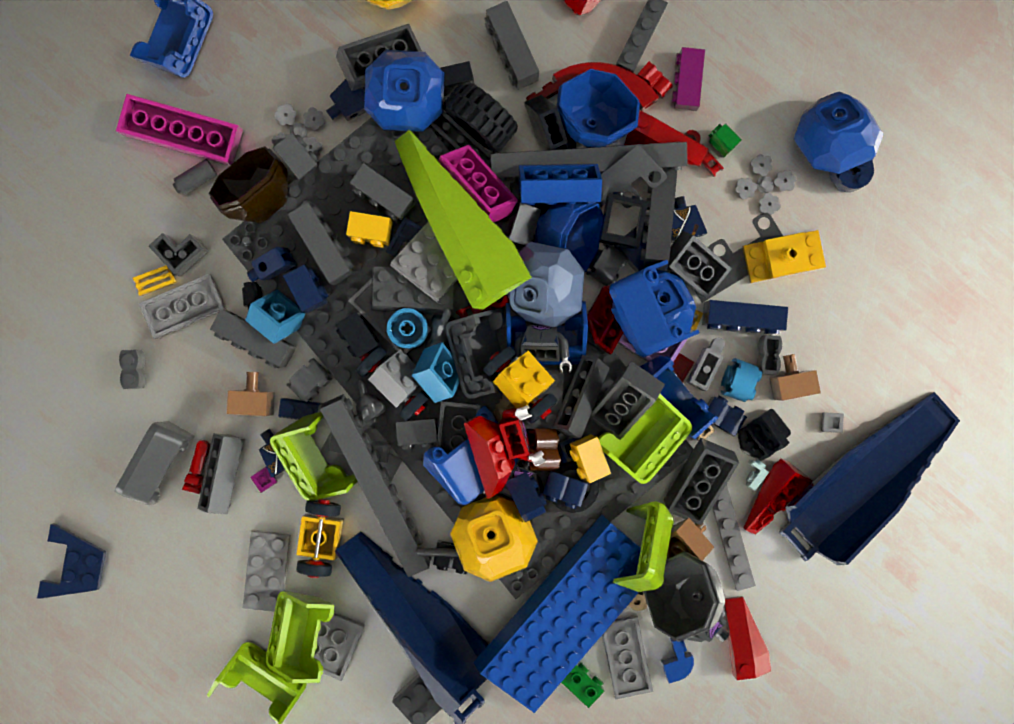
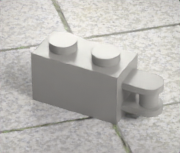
M722 338L713 339L708 348L702 349L686 383L702 391L708 390L724 358L721 355L725 346V341Z

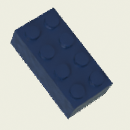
M709 300L704 302L702 325L707 326V329L710 330L726 327V331L732 332L745 329V333H761V331H764L766 335L780 334V331L787 329L788 307Z

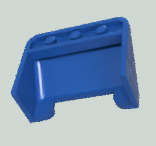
M486 406L478 410L476 416L484 417L498 424ZM469 439L465 440L448 455L439 447L430 448L424 453L423 466L457 503L461 505L469 504L485 491ZM518 458L514 459L515 465L518 462Z

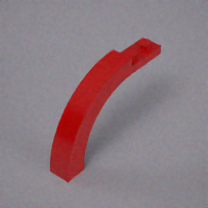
M602 62L580 63L561 69L553 74L552 80L554 83L549 82L542 87L543 90L539 93L533 92L526 97V101L540 95L550 99L558 94L559 86L589 69H595L616 74L638 98L640 103L639 110L641 111L653 105L659 99L653 88L635 73L623 67Z

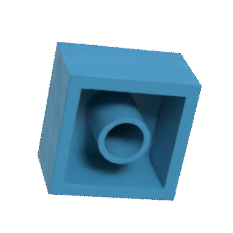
M275 290L250 304L245 321L275 344L300 329L305 312H302L299 306L279 290Z
M442 342L423 350L412 373V377L435 403L453 397L460 381L451 352Z

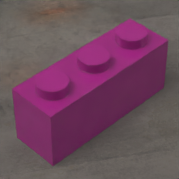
M682 47L680 53L676 54L675 65H678V72L674 73L673 84H676V91H673L671 100L674 103V109L697 111L700 107L705 49Z

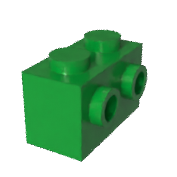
M581 662L572 669L561 683L583 704L590 708L604 693L602 686L604 683L596 675L592 677L588 673V667Z

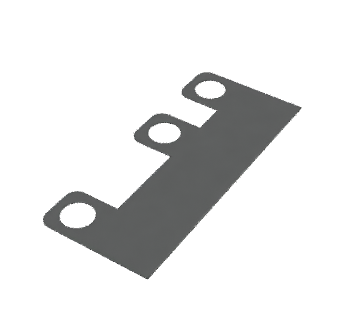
M638 144L601 174V202L596 203L601 208L606 204L609 193L613 194V192L625 193L630 191L635 196H640L631 183L641 176L651 188H656L667 179V175L642 146ZM652 171H658L661 174L660 181L656 183L651 182L648 178L649 174ZM622 204L625 208L632 207V205Z
M762 213L753 219V225L761 237L749 244L783 237L772 216L768 213ZM762 217L768 218L770 220L769 228L761 229L758 226L759 219ZM724 239L717 240L709 245L708 248L713 252L716 245H723L726 252L723 256L718 257L732 269L710 298L748 276L743 248L732 253ZM697 294L702 303L708 300L705 297Z

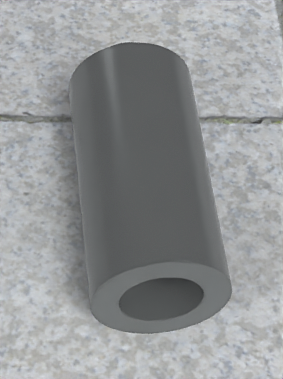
M205 159L175 177L173 187L178 193L182 192L185 195L217 176V173L208 159Z

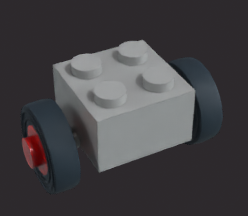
M378 347L361 359L362 363L357 367L356 372L362 378L370 372H374L368 380L396 408L405 401V407L399 415L403 420L408 421L414 414L418 416L425 409L423 405L430 397L424 390L411 397V394L420 385L412 377L416 365L406 354L399 350L381 365L387 352L382 347Z

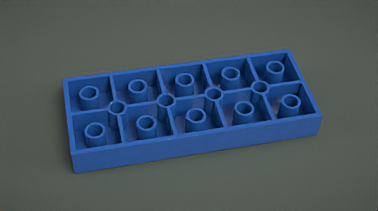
M601 515L473 662L479 673L535 713L639 593L613 583V579L636 575L641 547L605 516Z

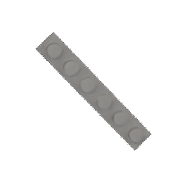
M726 484L712 508L735 589L740 591L756 585Z

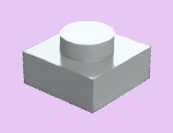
M823 412L822 432L843 433L844 414Z

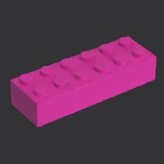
M126 94L116 131L123 136L229 166L234 163L243 129L236 124Z

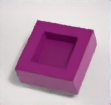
M264 467L250 477L260 493L278 482L275 477L270 476L267 467Z

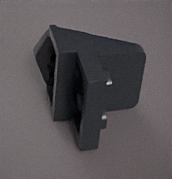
M769 409L740 428L738 432L740 449L745 454L762 461L785 448L790 443L786 438L791 435V431L775 410Z

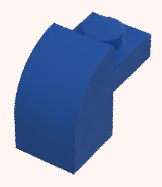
M670 638L675 656L661 660L669 684L686 678L694 666V658L691 652L684 653L687 649L683 640L677 642Z

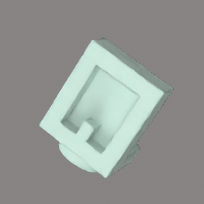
M749 460L748 463L757 470L755 472L752 471L746 479L748 482L745 485L756 491L769 472L765 470L766 465L761 461Z

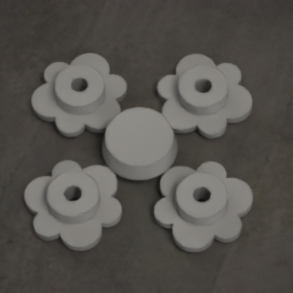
M291 104L279 105L278 111L274 114L275 119L279 120L281 125H292L290 133L294 136L298 134L307 144L305 147L307 152L311 150L317 157L319 155L318 151L322 149V144L317 142L315 137H305L307 134L306 127H312L313 130H317L318 126H323L325 124L323 112L311 107L303 115L305 118L304 124L300 122L294 123V117H296L297 113L293 110V106ZM280 132L278 136L272 138V143L274 146L277 145L289 134L285 135L283 132Z
M759 154L757 158L751 160V166L754 167V173H759L763 177L758 180L757 184L752 182L751 178H741L737 181L735 191L739 193L741 199L753 197L754 191L757 189L762 193H766L759 200L761 205L759 209L762 213L772 215L781 208V205L778 202L779 198L769 192L773 190L774 185L779 187L780 191L793 190L796 177L792 176L790 170H785L784 172H778L777 178L773 182L770 177L766 176L768 171L772 170V159L770 156L764 157L762 154Z

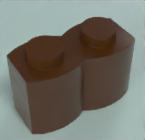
M532 429L528 431L529 451L534 454L542 451L544 453L542 457L546 460L539 466L529 462L530 470L552 471L559 469L561 457L557 449L559 436L556 429Z

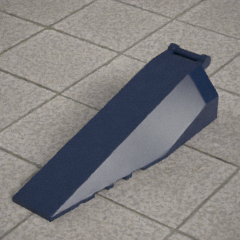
M935 392L931 393L849 450L804 488L785 507L789 523L779 531L780 535L787 538L801 554L800 557L804 561H808L815 553H818L836 565H848L901 510L911 495L912 489L919 483L922 474L929 468L932 459L940 452L944 442L948 440L960 420ZM793 529H795L810 546L808 550L791 533Z
M360 531L337 548L335 553L409 659L437 704L454 719L455 724H466V720L485 703L484 698L476 690L487 678L479 673L473 662L485 650L488 644L447 601L433 590L430 592L425 588L419 578L408 577L404 568L397 565L393 561L392 556L383 551L381 547ZM470 697L472 703L461 713L458 708Z

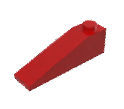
M639 110L637 128L627 134L624 145L684 141L687 142L688 165L699 167L709 151L707 147Z
M780 458L769 471L743 528L756 535L773 521L774 515L781 510L784 512L787 504L813 480L793 464Z
M743 596L725 598L724 607L726 611L727 632L729 633L728 641L733 676L736 680L758 678L771 672L769 651Z

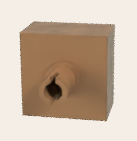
M795 354L782 356L786 369L785 375L769 378L773 400L783 401L821 393L817 371H798Z
M246 372L247 380L244 391H228L227 414L274 415L275 392H259V372Z
M690 518L673 525L667 553L668 558L682 552H688L703 561L714 548L703 534L706 530V525L700 528L702 525L694 524Z

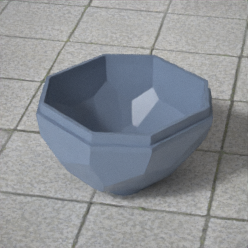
M529 242L518 251L532 278L507 293L514 312L525 321L556 327L562 325L581 311L584 270L568 249Z

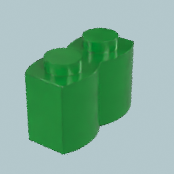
M726 123L723 126L719 124L708 135L711 138L708 142L723 157L730 153L742 140Z

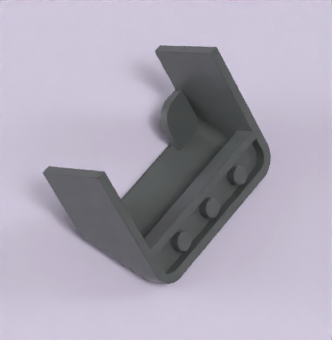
M169 421L153 423L147 430L120 478L115 492L146 505L158 503L161 495L158 486L176 454L184 453L189 446L188 440L194 439L195 436Z

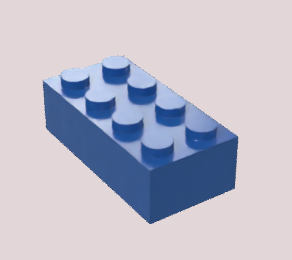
M598 164L519 165L521 203L527 205H535L536 203L553 205L556 203L575 204L576 202H585L586 204L601 202L602 177Z

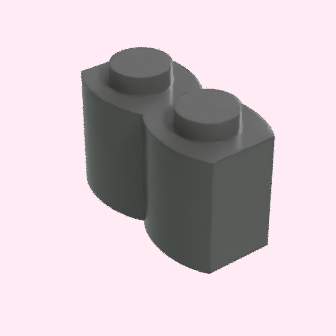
M763 335L758 343L760 356L757 360V366L762 371V374L777 375L781 368L779 357L782 350L781 336Z
M121 350L119 363L122 368L120 374L122 388H144L146 385V375L143 370L145 366L143 351Z

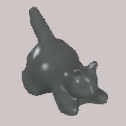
M447 307L443 315H433L431 319L432 334L425 348L442 342L450 351L446 326L449 322L457 320L450 317V308Z
M359 379L360 398L356 404V412L362 421L363 431L368 428L375 429L378 423L377 417L385 413L386 405L375 395L368 394L364 381Z

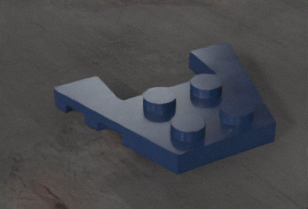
M50 524L47 541L67 545L60 583L46 580L40 581L37 598L42 599L100 589L106 551L86 540H82L75 536L74 533L60 528L57 524Z

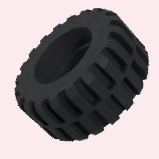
M470 81L460 82L444 101L443 108L446 113L477 142L490 151H501L517 132L518 125L512 115L491 95Z

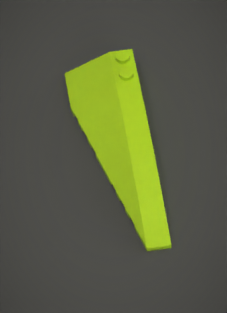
M408 130L394 141L421 207L472 308L485 309L532 278L514 243L503 234L502 230L493 223L487 213L477 205L476 201L440 165L434 155L430 154L413 132Z

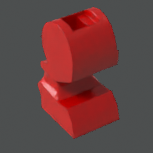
M650 61L637 74L644 81L648 82L659 98L663 99L667 91L673 88V84L666 77L662 76V72L658 71L656 66Z

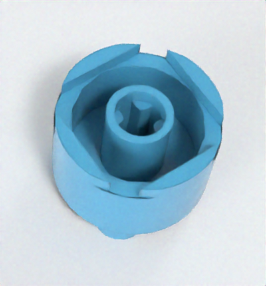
M403 308L396 311L388 320L387 334L395 345L405 349H412L425 341L428 334V324L424 316L418 311L411 308ZM407 323L413 327L409 334H406V331L403 330Z
M734 358L731 360L734 362L733 365L727 366L722 377L721 386H724V391L721 390V394L742 402L753 400L756 394V384L762 378V371L756 365Z

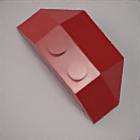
M610 285L602 287L587 314V320L595 344L611 355L623 335V331L611 311L613 300L609 292Z
M476 416L465 422L464 426L486 497L490 499L503 490L513 470L515 461L514 459H509L499 424L484 417Z

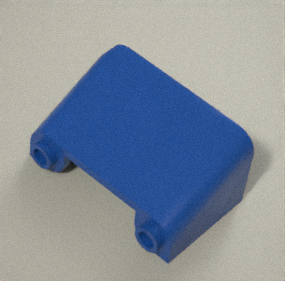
M154 0L155 5L161 9L148 44L142 41L135 43L130 56L138 61L185 78L193 68L212 21V8L201 0Z

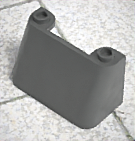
M502 308L463 317L449 322L446 326V335L464 395L468 398H476L501 391L493 382L500 372L489 377L483 369L491 361V356L497 351L501 352L495 330L502 328L505 323Z

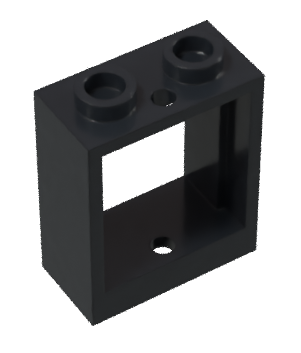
M621 192L609 193L598 242L637 250L640 247L648 201L643 200V197L640 196L626 197ZM613 202L640 207L635 238L607 233Z

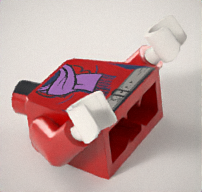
M526 405L521 408L504 410L499 427L509 459L518 458L532 462L535 466L544 463L546 460L542 457L544 455L542 451H538L535 454L529 451V438L523 420L532 417L527 411L530 407Z

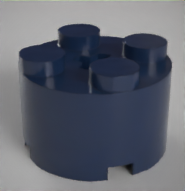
M873 159L852 168V171L847 170L840 174L829 172L830 179L836 188L842 192L857 191L871 181L874 175Z

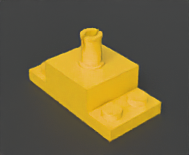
M818 230L742 246L750 283L826 267Z

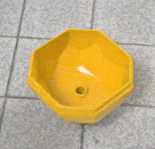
M496 494L490 499L486 497L462 507L450 533L464 571L488 582L526 568L538 542L530 520L524 522L514 500L501 494ZM493 531L495 533V537L489 539L488 533Z

